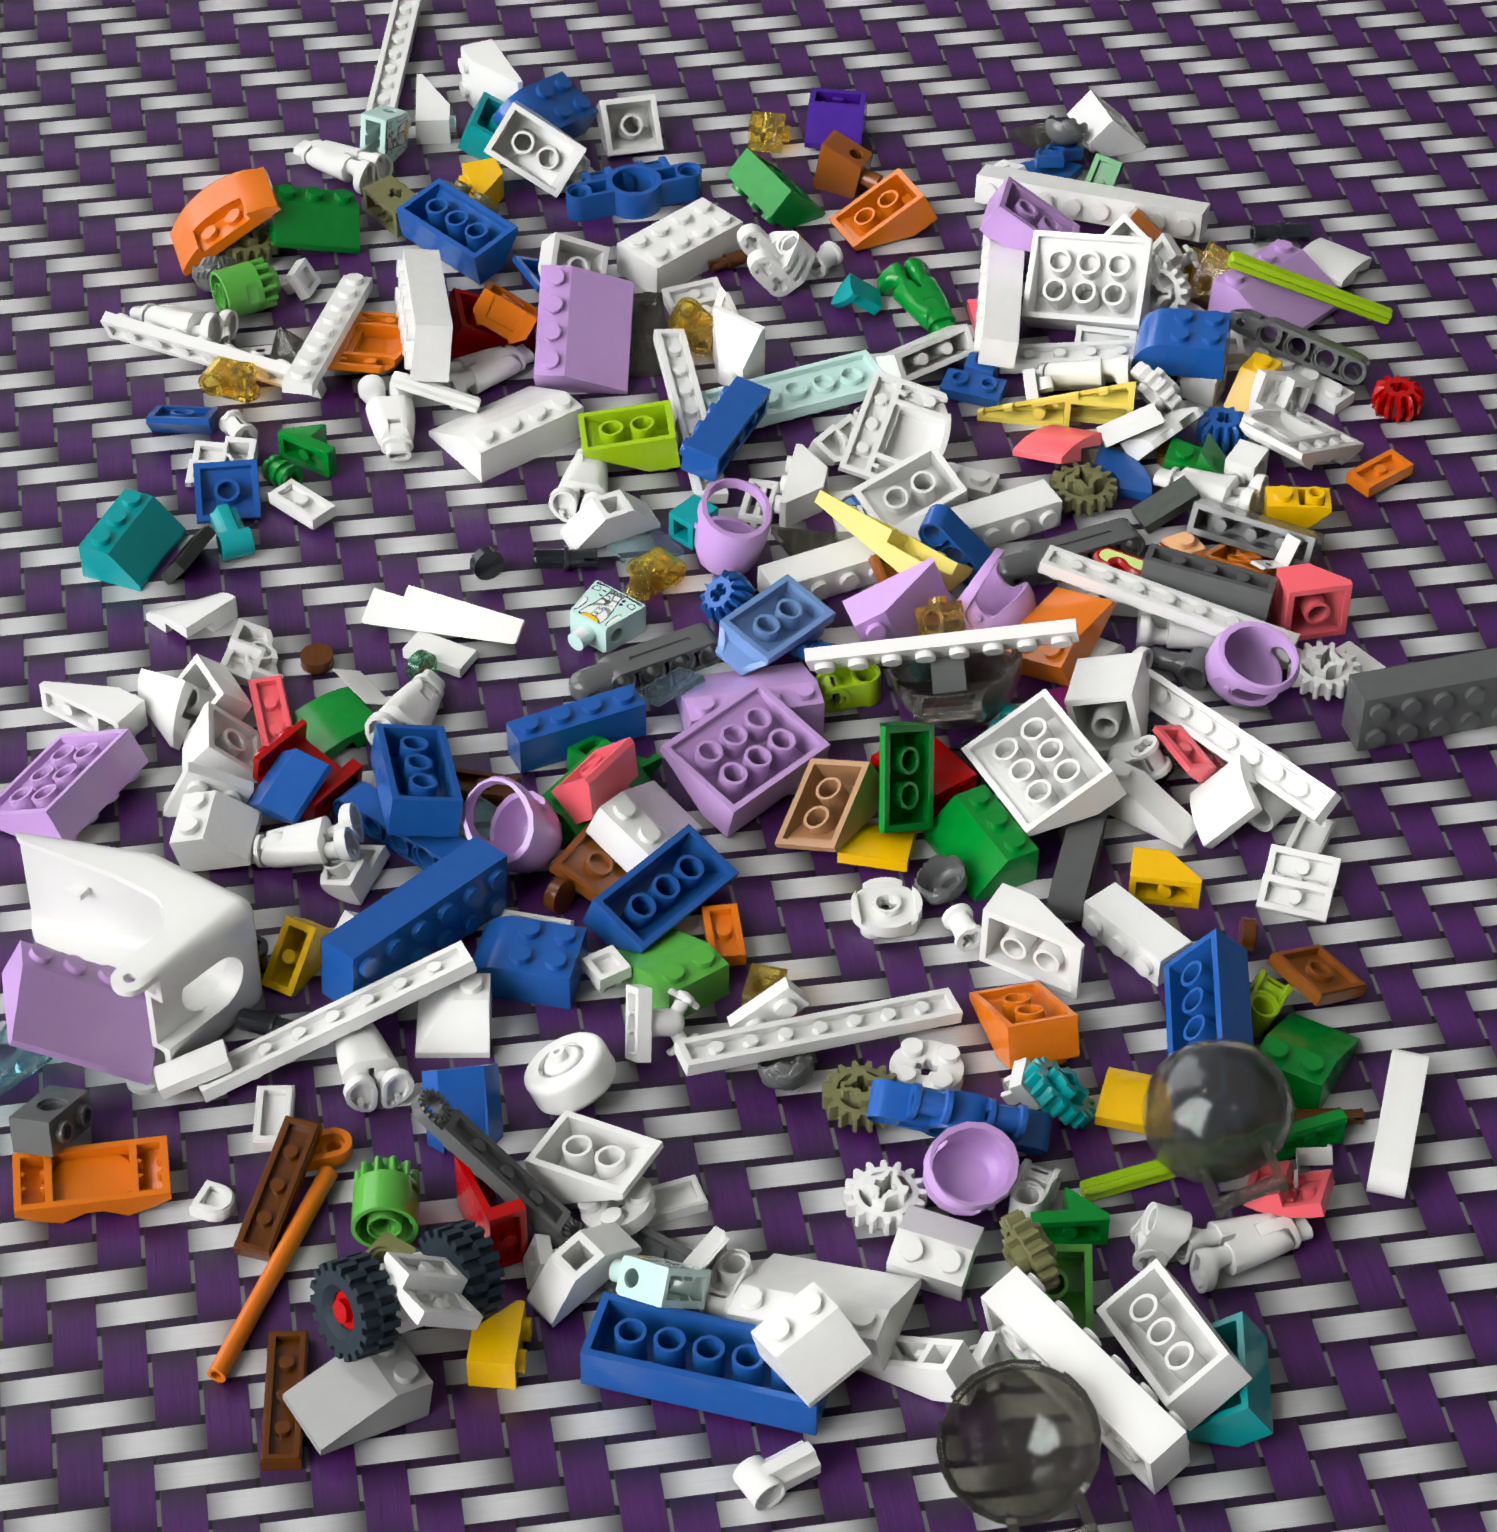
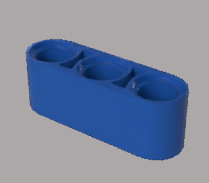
M935 504L929 508L919 527V538L925 545L946 554L948 558L973 568L970 576L962 581L967 587L992 554V551L948 506Z

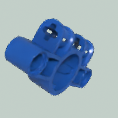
M661 156L655 161L643 163L640 160L636 161L635 164L620 166L614 170L608 166L604 167V170L588 173L587 171H581V182L571 184L566 188V214L570 220L576 222L615 215L630 220L651 217L662 206L693 201L701 197V166L692 162L670 165L667 158Z
M887 1079L872 1080L866 1116L868 1120L920 1131L935 1138L948 1127L966 1121L985 1122L1002 1130L1015 1144L1016 1151L1035 1155L1047 1154L1053 1120L1051 1114L1029 1109L1027 1105L1014 1106L971 1092L923 1087L920 1083L908 1084Z

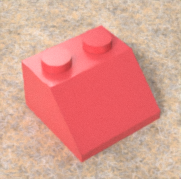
M1309 563L1277 567L1276 577H1279L1270 615L1273 625L1300 634L1298 641L1344 635L1353 588L1352 581Z
M631 737L596 749L551 791L576 824L588 820L592 821L600 806L621 791L630 789L629 784L638 777L634 741Z

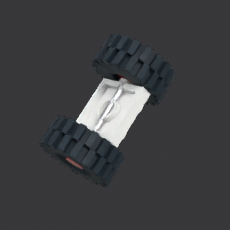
M464 1219L424 1232L425 1235L421 1236L418 1240L421 1246L416 1247V1251L413 1254L446 1257L468 1279L461 1294L484 1316L483 1319L496 1314L499 1311L498 1307L502 1306L504 1301L500 1294L505 1293L506 1284L501 1282V1277H504L505 1274L504 1268H499L497 1260L501 1259L499 1252H494L492 1249L494 1244L490 1236L484 1237L485 1229L481 1225L475 1227V1221H466ZM357 1252L322 1263L318 1269H315L313 1275L316 1279L311 1280L310 1288L314 1291V1294L310 1295V1303L315 1305L316 1311L312 1312L314 1321L318 1320L321 1327L317 1329L320 1336H326L327 1338L325 1345L329 1350L335 1349V1356L338 1359L344 1358V1362L349 1363L388 1351V1349L394 1347L393 1341L398 1340L401 1333L422 1327L416 1325L401 1305L395 1294V1287L390 1283V1276L386 1271L385 1263H380L376 1258L371 1259V1254Z

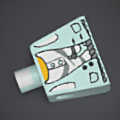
M387 105L361 113L360 148L368 150L369 153L378 152L386 154L394 162L407 148L408 128L411 126L409 114L404 110Z
M596 580L571 608L568 642L577 651H581L587 645H590L603 653H609L646 631V605Z
M624 1255L622 1259L616 1258L611 1263L609 1278L611 1281L617 1282L616 1292L620 1296L660 1308L704 1310L712 1270L655 1256ZM670 1278L674 1279L672 1287L668 1289Z

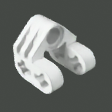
M750 223L742 226L737 232L740 248L748 256L747 265L750 273L771 295L775 297L786 296L804 283L814 262L816 251L796 231H773L768 235L760 226ZM751 236L752 238H756L757 241L754 243L752 240L747 238ZM775 277H777V278H778L780 281H782V282H781V283H779V282H777V281L774 282L773 279H774Z

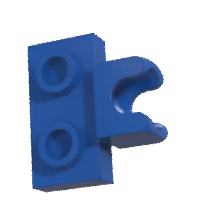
M970 352L964 364V370L948 368L940 386V391L946 393L948 399L984 407L1001 404L1007 390V380L998 378L999 367L978 364L975 360L977 354Z

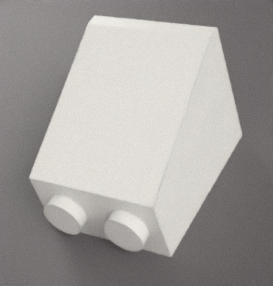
M1144 652L1077 659L1064 702L1068 717L1101 757L1108 756L1109 749L1117 743H1125L1147 735L1150 677Z

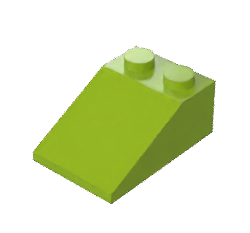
M670 400L577 414L583 457L648 472L665 471L681 467Z

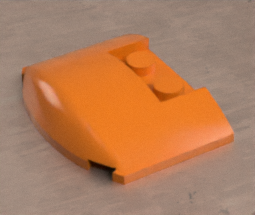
M264 167L242 170L224 176L201 190L184 207L170 232V236L185 276L191 274L192 266H198L203 258L216 256L281 210L269 175Z
M360 310L327 370L381 375L396 369L404 360L397 315L395 313Z

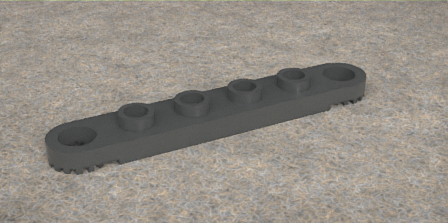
M425 1089L412 1100V1112L418 1122L434 1135L449 1152L453 1153L469 1167L477 1178L483 1180L493 1189L504 1203L521 1198L526 1207L527 1221L530 1226L543 1235H550L551 1243L556 1248H559L571 1238L569 1236H573L579 1230L587 1228L586 1226L582 1227L580 1221L577 1222V1220L573 1219L570 1216L571 1212L464 1113L458 1108L454 1110L449 1105V1101L444 1100V1095L439 1096V1091L434 1092V1089ZM431 1107L434 1110V1113L431 1114L432 1110L428 1111L427 1109Z

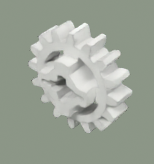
M1156 256L1152 260L1149 313L1161 308H1185L1184 305L1191 299L1186 294L1192 289V286L1184 283L1189 275H1181L1179 273L1182 267L1181 264L1175 268L1171 266V258H1168L1164 263H1162L1160 256ZM1175 297L1174 302L1167 306L1169 299Z
M1139 361L1129 371L1130 376L1138 385L1135 390L1137 395L1148 405L1154 402L1157 411L1163 409L1167 414L1186 408V404L1178 395L1181 388L1161 368L1157 367L1153 371L1149 365Z
M1317 641L1314 647L1309 643H1304L1303 650L1296 648L1300 658V672L1292 687L1300 686V694L1304 695L1310 692L1312 699L1315 700L1318 696H1324L1326 701H1330L1331 695L1342 699L1344 692L1347 693L1349 674L1360 673L1361 664L1355 662V654L1346 655L1347 648L1345 646L1338 650L1335 648L1334 642L1323 646L1321 641ZM1291 659L1289 660L1287 666V678L1289 677L1292 671Z
M881 1160L880 1167H874L872 1163L867 1162L865 1172L855 1168L853 1170V1179L847 1178L845 1181L843 1206H846V1216L848 1218L855 1217L856 1227H861L864 1224L869 1225L870 1234H873L877 1228L883 1229L885 1236H889L890 1229H898L909 1204L925 1209V1205H927L926 1189H923V1178L914 1179L915 1169L913 1168L907 1169L905 1172L902 1171L901 1162L898 1161L893 1167H888L886 1160Z

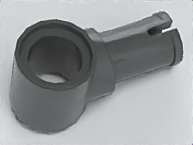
M1156 646L1151 648L1154 653L1151 668L1175 673V676L1179 677L1180 682L1191 690H1201L1206 686L1208 681L1205 671V656L1209 650L1208 648L1196 647L1191 652L1181 651L1180 653L1164 650Z

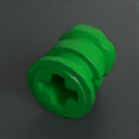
M278 454L271 455L262 465L261 473L263 478L276 487H279L291 478L300 484L303 482L304 470L299 465L293 464L288 460L285 461Z

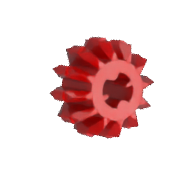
M1398 374L1394 378L1385 376L1384 380H1378L1376 386H1374L1371 396V408L1375 410L1376 416H1384L1385 421L1395 420L1397 424L1401 420L1410 422L1412 418L1419 417L1422 405L1424 404V390L1420 388V382L1411 381L1410 377L1401 378Z

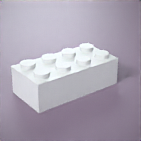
M702 197L618 242L617 273L658 298L660 297L661 289L684 284L709 270V260L720 258L723 254L741 250L737 240V232L743 226V221Z
M1157 1258L1096 1309L1169 1411L1173 1410L1184 1420L1189 1431L1194 1429L1253 1379L1183 1286Z

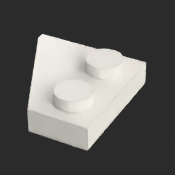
M188 761L164 805L163 816L177 817L183 794L217 790L247 804L254 791V782Z

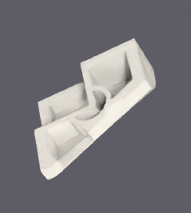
M1258 369L1251 390L1248 412L1256 409L1276 408L1285 409L1288 413L1296 416L1297 411L1305 412L1316 383L1298 373Z
M1200 407L1172 411L1162 416L1165 421L1164 423L1121 442L1120 445L1129 456L1139 461L1189 426L1204 413Z
M226 436L225 443L195 440L192 459H189L185 486L194 487L193 463L258 459L257 439Z
M224 592L146 613L147 621L165 633L174 629L186 638H189L204 627L215 632L238 617L236 597Z
M239 618L221 664L228 668L239 685L248 686V680L276 675H282L283 678V674L278 673L276 665L278 655L277 651L272 647L273 636L271 630Z
M141 668L138 678V696L145 700L146 713L169 746L180 750L191 721L183 718L182 715L194 685L185 680Z
M360 845L361 855L357 860L329 859L328 863L321 864L324 869L320 874L322 889L343 902L361 905L390 857L385 845Z

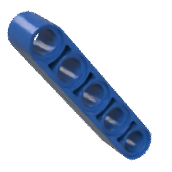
M363 781L357 782L333 802V810L337 817L343 804L354 802L362 816L364 836L380 845H385L390 851L423 870L468 841L459 835L458 837H445L442 839L430 836L402 838L395 835H387L378 790Z

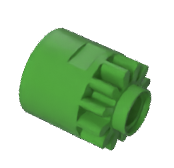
M263 257L241 262L210 273V288L219 313L225 309L234 310L238 314V318L278 305L276 299H279L277 293L281 291L280 280L276 270L272 266L269 267L268 263L264 262Z
M394 1155L390 1158L375 1156L372 1164L363 1161L361 1162V1170L354 1172L351 1232L353 1237L362 1245L370 1247L385 1231L408 1244L416 1238L419 1226L420 1180L419 1170L411 1169V1162L409 1160L400 1162Z

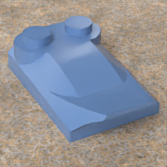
M787 574L720 620L719 639L715 650L716 655L737 673L744 675L769 665L806 640L819 639L823 635L825 627L834 621L836 613Z

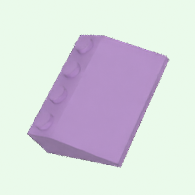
M1277 239L1251 256L1338 288L1304 250L1293 246L1287 240ZM1229 269L1213 279L1207 311L1230 313L1234 309H1252L1268 317L1281 318L1307 330L1339 308L1237 270ZM1265 326L1264 332L1266 337L1272 340L1277 339L1278 332L1276 328Z
M541 265L534 362V381L536 387L573 393L628 394L634 296L633 281L575 266Z
M802 662L761 667L744 675H740L736 671L700 675L699 677L696 676L693 680L687 677L678 686L679 688L676 685L675 687L673 686L674 682L671 679V686L675 688L672 690L684 730L757 680L818 734L824 733L825 702L817 680Z
M757 680L660 747V752L701 814L722 834L729 837L798 788L810 759H826L831 744Z
M130 729L60 734L0 793V830L16 836V832L76 841L78 834L87 825L92 824L98 819V813L106 805L114 802L119 797V792L127 784L136 780L140 775L139 771L149 762Z
M20 940L2 972L8 1044L145 1085H149L152 1079L155 1047L152 1046L145 992L133 997L120 996L113 991L110 982L111 975L116 970L115 967L100 965L84 960L77 955H67L51 950L41 944H31ZM133 978L125 980L127 983L135 981Z

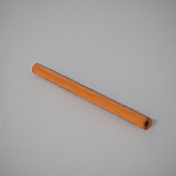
M322 1166L219 1349L207 1371V1375L213 1381L223 1383L228 1377L338 1177V1173L332 1167Z

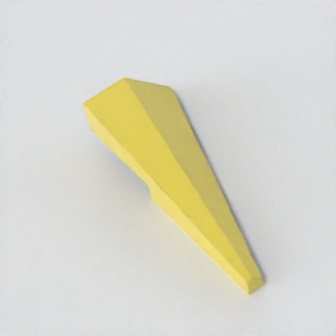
M1136 381L980 408L977 410V421L1042 427L1052 424L1069 427L1070 421L1105 424L1133 412Z
M820 490L814 501L899 573L932 557L949 592L968 578L973 568L948 558L946 554L932 549L877 518L865 515L858 511V508L842 502L825 491Z

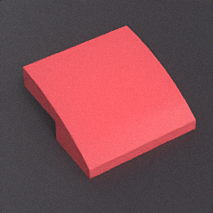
M1054 424L1044 426L1023 438L1013 448L1012 456L1056 464L1081 461L1082 448L1101 445L1102 433Z
M1182 725L1154 726L1152 730L1187 774L1197 782L1203 784L1226 765L1221 758L1194 741Z
M1291 1160L1253 1165L1241 1198L1242 1204L1255 1211L1273 1213L1275 1216L1282 1215L1291 1218L1324 1217L1335 1184L1332 1169L1298 1173V1188H1294V1171Z

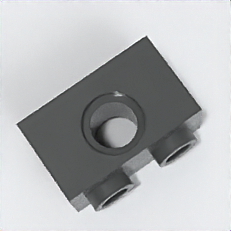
M48 1085L9 1117L13 1152L47 1157L57 1155L93 1125L94 1112L90 1105L89 1090Z

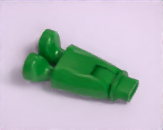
M909 258L906 260L904 268L899 263L890 265L881 273L877 280V288L883 295L893 296L894 300L929 334L947 326L956 325V318L952 313L947 298L936 279L929 276L930 270L924 261L918 258Z

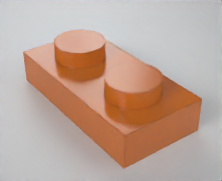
M1390 449L1348 471L1346 483L1369 498L1412 475L1414 464L1395 450Z
M737 903L701 906V917L706 942L729 963V966L746 965V950Z

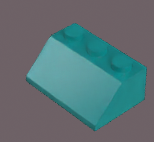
M124 489L79 545L83 576L141 592L185 536L186 529L154 496Z
M1243 1311L1211 1323L1253 1379L1191 1431L1187 1429L1188 1440L1240 1447L1274 1434L1267 1336Z

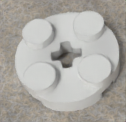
M892 877L874 878L863 883L862 889L857 894L855 890L851 897V917L855 925L860 928L861 935L868 939H876L878 937L894 938L915 934L917 925L922 918L923 905L922 897L918 890L912 886L911 891L908 887L902 886V880ZM882 905H888L891 910L881 909Z
M910 1037L903 1040L901 1047L892 1055L889 1063V1074L896 1073L898 1082L908 1084L920 1083L923 1087L960 1091L963 1084L964 1065L960 1058V1051L955 1045ZM922 1069L932 1070L928 1075L921 1074Z
M641 1176L624 1199L578 1203V1208L581 1212V1219L587 1228L616 1222L630 1236L640 1231L652 1220L656 1212L654 1203L655 1200L657 1201V1196L651 1183Z

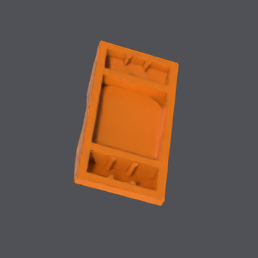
M167 1135L65 1147L54 1157L12 1153L15 1218L35 1222L64 1224L83 1214L102 1211L130 1216L172 1199Z

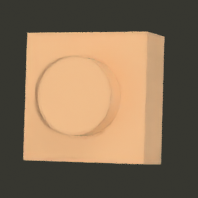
M1186 531L1162 538V544L1172 549L1202 556L1206 552V547L1194 534Z

